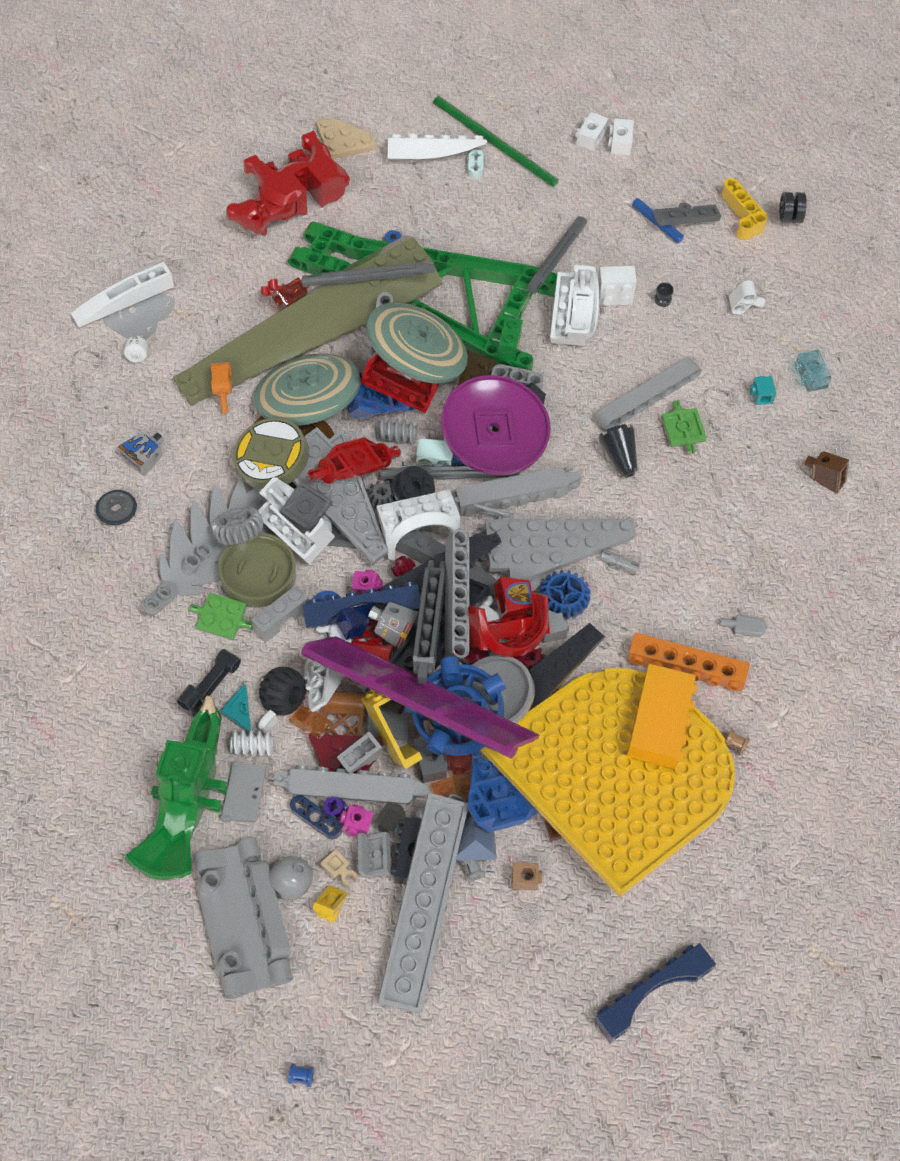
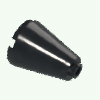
M626 424L607 429V434L605 435L601 433L598 437L599 441L619 474L625 476V478L635 475L638 467L633 425L630 424V427H627Z

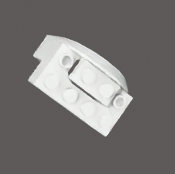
M575 265L574 273L558 272L550 336L551 343L586 346V341L595 334L599 311V282L594 266ZM577 294H587V295H589V296L587 297V296H576V295H577ZM572 300H573L572 318H571V325H570L571 308H572Z
M273 477L259 492L267 501L258 511L262 516L263 522L310 564L335 537L331 533V521L323 515L315 528L309 532L283 515L280 510L295 490L280 479Z
M450 490L376 506L389 560H395V547L398 541L405 534L416 528L427 525H443L449 527L450 533L460 528V515Z

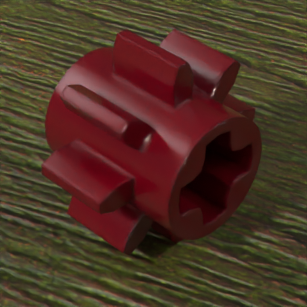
M404 555L393 561L394 567L391 570L394 576L399 577L411 571L416 565L412 558H406Z

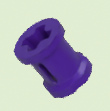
M331 797L325 801L324 808L327 814L340 817L342 811H346L347 804L343 799ZM334 804L339 806L338 810L333 808Z

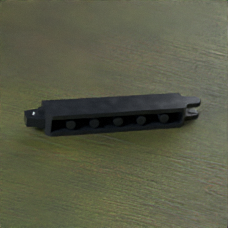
M497 532L484 537L476 533L469 537V570L473 568L472 564L478 561L480 564L490 558L488 555L491 554V551L502 543ZM445 551L430 559L433 560L434 568H439L441 561H445ZM428 561L382 586L381 591L384 590L385 586L395 585L396 588L403 587V583L415 582V585H420L422 593L425 567H428ZM372 603L371 607L375 606L384 610L387 604Z

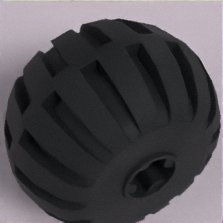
M282 666L270 670L263 677L264 680L260 684V702L267 711L271 710L276 715L285 716L292 714L298 710V707L301 706L305 699L306 682L302 675L291 667Z

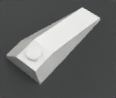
M308 658L305 663L304 678L308 682L306 689L309 690L308 702L310 711L314 712L328 703L344 676Z

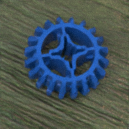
M561 570L560 574L554 571L552 576L548 575L546 580L542 581L539 588L541 594L548 595V610L554 613H562L563 616H566L567 620L570 618V615L574 618L577 617L578 613L582 615L584 609L588 608V603L591 599V590L588 588V582H584V577L578 578L577 572L572 575L570 570L567 573Z

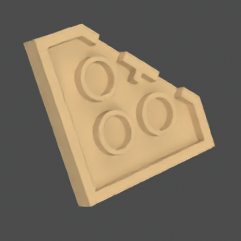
M332 117L316 121L321 140L328 147L333 159L376 150L375 141L369 132Z

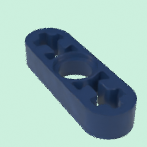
M297 795L292 798L290 808L295 816L328 839H337L341 835L342 827L339 820L327 814L325 810L305 796ZM303 802L304 808L308 810L307 814L302 808L296 809V803L301 804ZM313 813H320L322 818L318 822H313L310 816ZM325 820L330 827L336 825L337 831L329 832L328 826L324 824Z

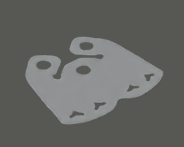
M159 293L122 309V320L119 319V311H117L113 316L103 317V322L127 339L143 335L141 338L147 340L157 330V322L166 319L171 313L175 300L170 296ZM135 307L136 312L130 313L129 308Z

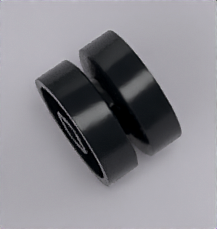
M782 192L779 205V219L781 223H790L791 220L793 223L804 222L807 206L805 192H795L794 195L793 192Z

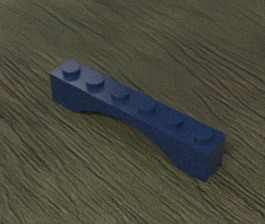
M415 582L403 583V587L396 588L395 585L385 586L382 591L368 589L365 590V594L357 595V592L346 593V597L338 598V595L326 597V601L319 602V599L307 600L308 604H303L302 606L306 628L311 629L317 628V626H327L343 611L364 603L388 605L389 602L411 610H419L421 589L420 585H415Z
M701 943L695 947L693 945L688 946L682 952L684 955L678 959L676 956L671 958L665 964L667 967L661 971L659 968L654 970L648 976L650 979L646 982L639 981L631 988L632 991L629 994L625 995V993H622L614 1000L615 1004L609 1008L606 1005L597 1011L598 1016H596L594 1022L610 1044L629 1030L636 1008L652 991L674 982H697L714 969L716 963Z

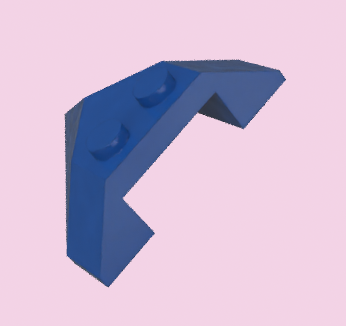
M360 383V388L355 398L347 405L349 415L354 418L364 419L394 412L415 410V408Z
M478 751L474 752L467 809L478 826L490 833L523 824L538 813L532 804L492 762L480 757L481 753Z

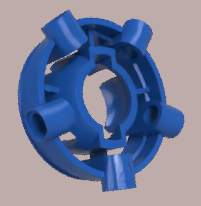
M450 656L441 659V669L434 672V675L427 677L428 681L440 687L446 685L448 687L446 690L461 697L472 698L481 707L504 717V700L501 691L505 690L506 686L498 673L490 676L478 667L459 664L456 657ZM473 682L483 685L492 704L498 703V710H490L487 699L478 689L472 687ZM405 706L406 712H412L414 723L420 735L427 742L426 748L438 755L445 753L461 756L472 754L486 747L432 720L435 730L430 737L425 731L423 720L428 721V717Z

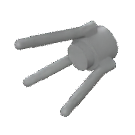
M476 503L473 504L474 507L482 509L480 511L481 514L498 517L497 519H514L513 513L503 512ZM485 529L474 531V534H484L486 532Z

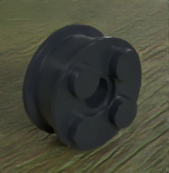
M410 466L393 478L391 490L394 499L401 501L435 493V484L433 477L426 470L418 466Z

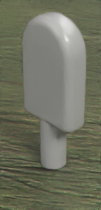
M736 615L735 620L720 618L719 625L733 627L736 634L760 637L767 629L766 623L762 619Z

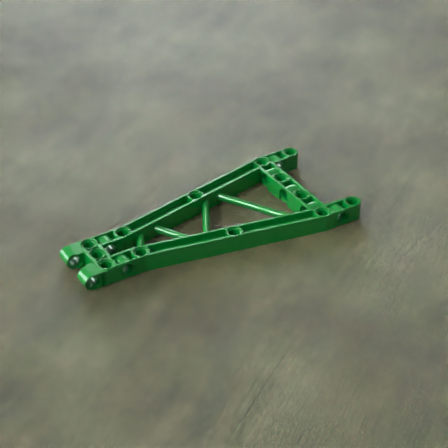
M313 221L309 223L303 233V238L311 243V246L309 248L295 247L288 258V263L295 269L313 275L342 271L352 264L331 256L332 253L337 252L346 255L347 258L359 261L392 242L362 238ZM423 248L432 261H434V266L440 278L445 275L463 278L472 329L417 299L408 304L423 308L444 320L459 335L466 350L495 360L496 365L501 364L532 371L533 357L530 354L518 349L515 361L498 358V348L505 317L521 319L533 295L532 292L528 291L529 283L539 268L532 265ZM551 272L537 292L555 297L558 274ZM470 279L513 286L488 338L480 334Z

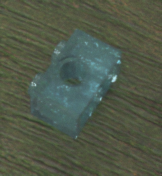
M814 350L800 353L795 362V369L799 372L802 385L806 387L807 392L828 388L832 377L820 351Z

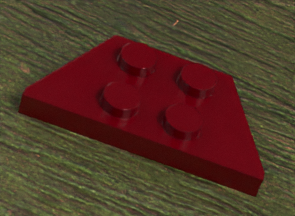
M309 733V739L321 767L329 768V772L345 769L337 759V756L363 737ZM374 737L383 748L384 743L381 737ZM376 759L369 765H364L357 770L370 771Z

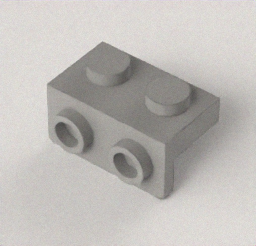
M382 832L367 836L364 833H358L356 847L358 850L357 869L359 873L368 879L391 874L390 834Z

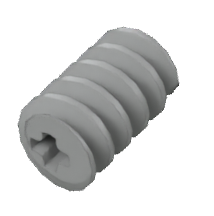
M384 417L381 418L379 435H381L382 440H386L388 436L389 441H393L395 437L396 442H400L403 439V442L407 443L410 439L411 444L415 443L418 434V423L414 426L413 421H410L409 425H406V420H403L402 424H399L398 419L392 423L391 418L386 423Z

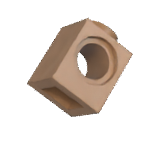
M513 863L512 890H537L538 884L542 883V871L538 870V863ZM528 873L533 878L525 880L522 875Z

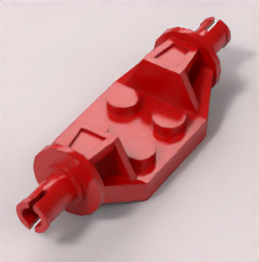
M365 437L336 444L328 455L319 461L318 468L308 470V478H311L310 481L321 479L324 483L331 484L335 480L354 478L387 468L391 464L392 458L401 455L400 448L397 449L398 446L388 448L384 443L376 444Z

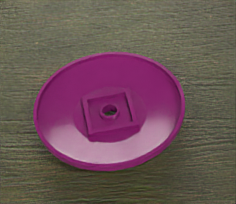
M487 375L469 379L451 392L442 409L441 431L448 448L462 463L481 473L510 475L529 468L542 456L550 438V419L544 404L531 389L511 378ZM490 426H496L499 431H491Z

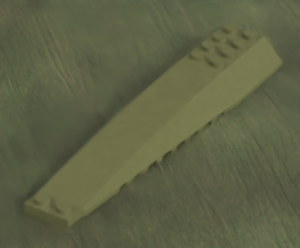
M403 236L342 271L433 261L413 236ZM435 268V272L424 273L423 275L318 285L192 367L174 376V382L189 404L193 406L206 398L215 396L212 393L211 363L230 362L231 384L234 387L245 382V379L249 377L254 378L260 375L264 370L275 368V365L283 361L286 363L296 355L307 353V350L323 346L324 342L338 339L340 335L346 332L347 334L351 333L361 325L366 326L371 312L376 308L377 298L380 293H390L394 303L408 304L442 285V281ZM383 300L381 302V304L390 303L389 300Z

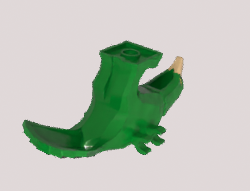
M206 696L201 709L191 723L184 743L172 740L166 741L155 773L159 779V787L153 786L151 791L152 798L160 800L155 830L125 856L131 867L149 876V878L173 880V878H183L192 874L190 842L202 818L204 808L215 813H220L221 801L208 798L210 790L226 794L228 787L226 786L227 782L214 779L222 716L218 708L215 707L212 696Z

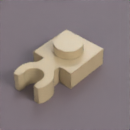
M336 849L320 863L321 867L334 880L340 876L342 884L347 888L350 886L346 880L347 877L351 876L355 880L358 879L355 871L348 870L350 863Z

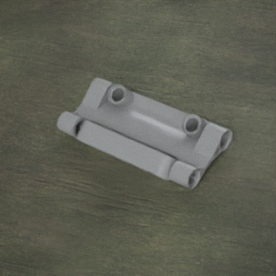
M257 838L244 839L237 845L228 848L204 850L195 853L192 857L198 878L196 889L215 970L221 976L226 999H235L257 990L291 982L293 977L288 961L290 954L289 943L276 893L271 888L269 882V866L265 860H261Z

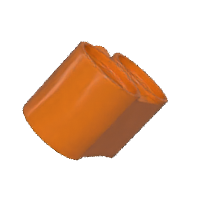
M230 362L211 363L212 393L220 397L221 412L223 414L229 413L227 395L232 393Z

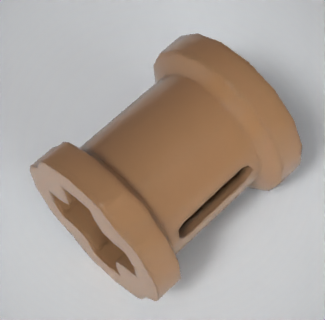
M731 730L725 744L738 750L742 755L750 738L747 737L745 739L736 734L734 730Z

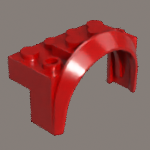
M374 350L362 374L361 383L426 414L440 383L422 382L420 384V380L404 375L390 365L386 368L387 363ZM390 372H394V373L400 374V375H402V376H404V377L410 379V380L413 381L415 384H413V383H411V382H409V381H407V380H405V379H403V378H400V377H398V376H396V375H394V374H392V373H390Z
M541 593L531 594L533 614L525 613L487 621L484 608H478L477 605L468 606L470 647H478L480 650H492L494 653L504 657H519L531 652L539 645L546 634H550L548 595ZM504 638L505 640H511V641H508V642H499V639Z

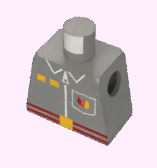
M389 602L384 611L373 606L368 616L378 621L374 630L375 633L396 648H399L407 638L419 612Z

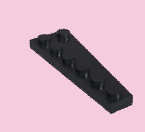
M591 623L583 627L529 670L535 686L534 700L529 711L549 698L605 638Z

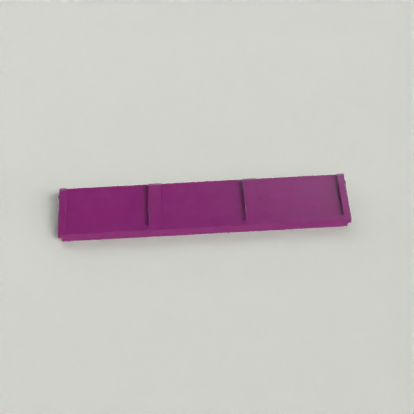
M337 636L309 641L303 646V656L510 759L516 755L519 747L539 739V734L428 680L426 684H418L417 675Z

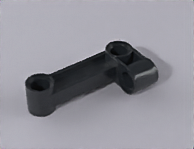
M222 649L215 658L214 667L195 689V686L188 684L176 699L178 708L194 718L201 709L206 696H210L228 673L233 674L238 669L241 658L226 649Z

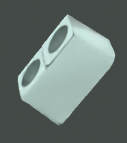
M418 439V463L434 464V466H452L454 454L450 451L445 441Z

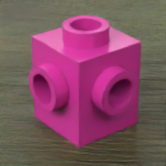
M370 569L354 571L351 589L353 592H357V595L365 594V590L368 589L381 591L383 580L376 571Z
M349 805L346 811H342L340 816L341 830L346 831L345 833L350 836H358V833L366 835L369 831L373 812L364 810V807L361 805Z

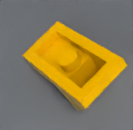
M329 885L315 901L312 910L316 911L318 917L334 923L348 893Z

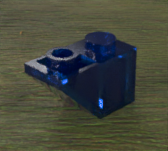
M374 603L340 610L336 625L346 640L363 637L371 619L368 615L373 606H375Z

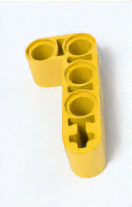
M727 178L724 181L721 194L723 199L740 217L736 236L741 240H748L763 233L768 219L767 214L738 180Z

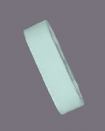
M477 149L469 152L468 174L475 179L483 175L484 155L482 151Z

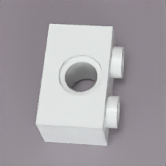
M591 112L588 117L584 118L582 127L578 128L576 132V145L595 151L607 131L609 118Z
M614 119V125H610L609 135H612V137H609L608 147H611V154L630 156L634 120Z

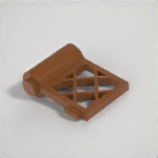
M335 690L328 703L324 705L321 734L333 732L334 735H338L334 729L344 723L349 729L344 735L352 733L354 736H364L362 735V726L366 707L361 699L364 696V692ZM327 715H337L340 721L331 727L327 722ZM350 716H359V722L353 728L345 721Z

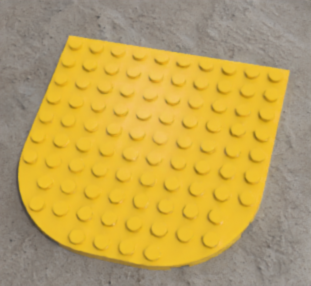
M608 668L602 672L593 674L590 672L576 678L527 712L516 724L540 736L534 742L519 747L512 759L487 747L480 751L621 898L710 827L721 816L733 792L735 767L732 753L729 752L725 744V738L718 728L694 705L692 712L688 711L687 715L691 717L689 727L684 730V733H687L685 745H681L680 749L684 750L681 762H677L675 769L627 757L646 672L626 668Z

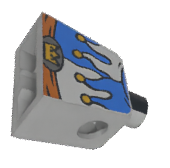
M140 432L117 446L119 455L141 475L145 476L162 457L159 445L164 441V438L158 432L151 438L144 432Z

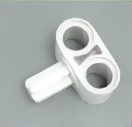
M749 280L740 283L728 297L733 314H742L751 305L764 307L766 302L765 298L757 297L755 285Z

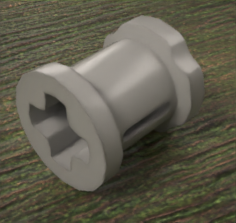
M478 860L461 861L468 874V882L479 880L485 876V872L481 870Z

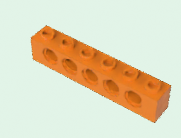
M636 632L634 633L627 661L634 665L648 666L653 664L696 675L695 681L700 680L712 686H722L731 691L741 692L745 686L750 665L749 662ZM646 652H651L654 655H648ZM665 657H670L673 660H667ZM684 662H689L692 665H686ZM703 667H708V668H710L711 670H710V671L705 670ZM722 672H727L730 676H726Z

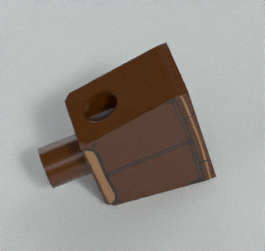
M825 451L821 452L817 459L810 455L806 458L804 465L812 468V479L838 494L847 482L849 459Z

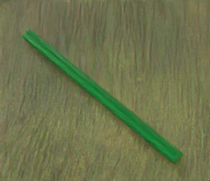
M439 95L434 98L433 103L479 136H483V139H487L489 143L552 187H555L559 179L554 177V175L549 174L547 170L531 161V159L508 145V143H505L504 140L502 141L501 138L475 122V120H472L471 117L469 118L468 115L463 114L461 110Z

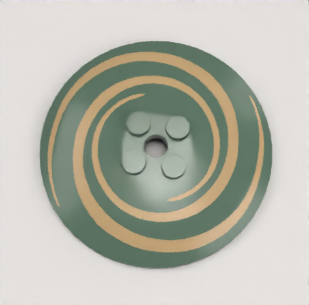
M406 303L382 304L371 312L366 323L368 339L378 355L397 371L416 380L429 383L450 382L457 379L463 373L468 359L465 345L454 329L435 314Z
M318 353L300 356L280 364L263 377L255 390L254 403L259 414L265 419L283 418L297 426L315 423L335 415L355 398L360 388V374L352 361L339 355Z

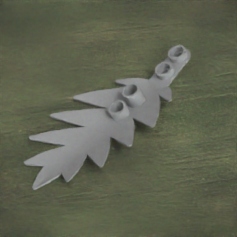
M240 479L233 491L229 508L227 509L219 487L215 483L210 504V525L196 501H192L190 515L191 542L178 520L174 519L170 537L169 565L164 554H160L159 571L162 583L143 600L142 609L144 612L155 615L177 595L190 596L205 593L207 589L196 586L220 581L218 563L216 562H219L222 552L229 544L224 545L216 541L212 532L213 520L218 515H222L223 512L230 511V509L233 510L236 507L256 508L258 511L263 506L261 504L264 500V497L259 493L260 489L255 488L246 493L243 480ZM263 528L261 533L271 534L273 531L269 528Z

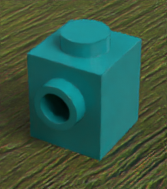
M772 376L754 378L753 384L750 385V394L754 397L755 405L773 404L776 390Z

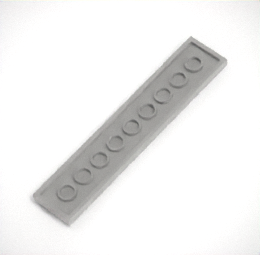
M432 793L427 794L377 1001L379 1004L417 1014L421 1013L466 819L468 803Z

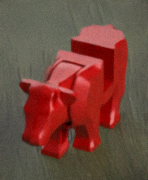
M315 130L301 137L302 148L309 151L311 155L304 154L302 149L287 154L288 164L280 169L275 167L273 161L264 163V161L259 160L257 155L244 159V172L246 174L251 173L256 177L259 183V190L255 200L249 199L242 203L229 204L226 209V215L228 220L239 223L245 230H251L256 234L261 233L262 236L267 235V225L269 222L287 220L296 215L307 214V191L310 192L321 207H324L330 202L339 200L345 194V187L349 185L350 177L345 169L331 157L328 147L321 143L319 138H317Z

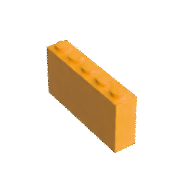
M653 664L648 665L627 757L675 769L677 762L682 761L684 750L680 749L681 745H685L687 733H684V730L689 727L691 717L687 715L688 711L692 712L694 700H691V696H695L698 684L694 683L696 675Z

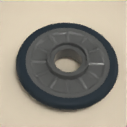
M112 490L99 498L95 510L97 517L103 523L114 526L122 525L133 518L137 510V503L129 492ZM113 505H121V508L117 511L111 509Z

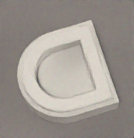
M270 710L260 720L258 728L263 733L269 731L278 722L276 714Z

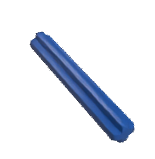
M636 198L633 201L632 206L676 243H680L683 240L684 235L672 225L659 226L653 215L654 210L641 199Z

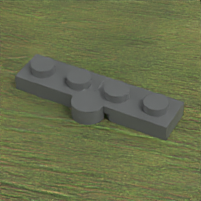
M686 202L680 203L676 208L655 209L653 213L659 226L720 221L721 218L716 205H702L692 208Z

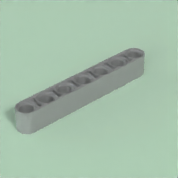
M687 357L601 408L595 414V419L605 430L618 426L696 379L701 374L702 369L690 357Z
M462 528L456 529L446 538L445 657H456L459 662L469 653V534ZM454 649L458 650L459 655L455 653Z

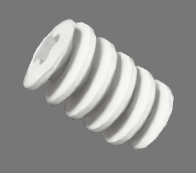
M234 729L231 736L230 752L232 754L234 750L236 755H240L241 751H243L244 755H248L249 751H251L252 756H256L259 751L260 756H264L267 751L268 756L272 757L274 737H270L269 731H266L265 736H262L260 730L256 736H254L253 730H250L248 736H246L245 730H242L241 734L238 735L237 730Z

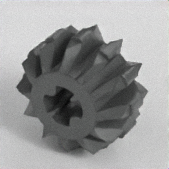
M377 480L376 485H370V489H367V495L372 509L377 508L376 506L396 502L391 490L392 483L387 485L386 480L383 483Z

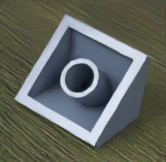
M471 815L464 823L456 861L497 860L494 832L488 833L476 824Z

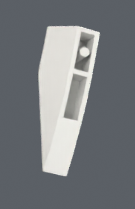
M391 133V136H388V158H438L471 150L486 144L487 139H483V136L467 138V135H457V138H450V135H441L440 138L434 137V135L418 137L417 134H407V137H401L400 133Z
M158 261L126 275L109 288L85 302L72 312L71 315L80 328L173 288L172 274L164 262Z

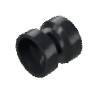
M663 282L657 286L654 301L658 306L666 307L670 305L674 291L671 284Z

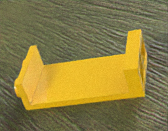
M373 690L368 691L366 696L361 699L392 761L406 769L422 760L420 752L406 744L400 748L398 747L379 709V706L391 699Z

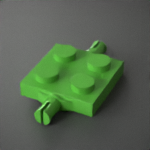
M674 400L672 402L674 411L662 413L661 416L670 446L686 445L688 453L694 454L696 453L694 443L705 442L707 438L697 408L682 409L680 401Z
M210 593L203 607L191 604L189 611L200 614L196 625L197 630L234 640L237 631L241 627L253 629L252 622L244 620V613L247 608V604L244 602Z

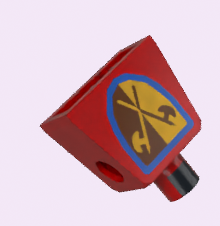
M500 577L494 583L500 619L529 612L532 609L531 594L541 593V591H532L529 580Z

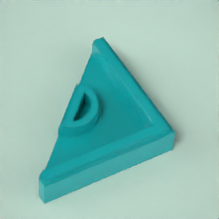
M243 684L220 712L249 733L251 724L247 687Z

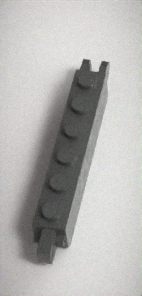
M429 560L428 567H425L413 654L414 674H418V684H426L427 675H434L445 590V561H441L439 568H434L433 560Z

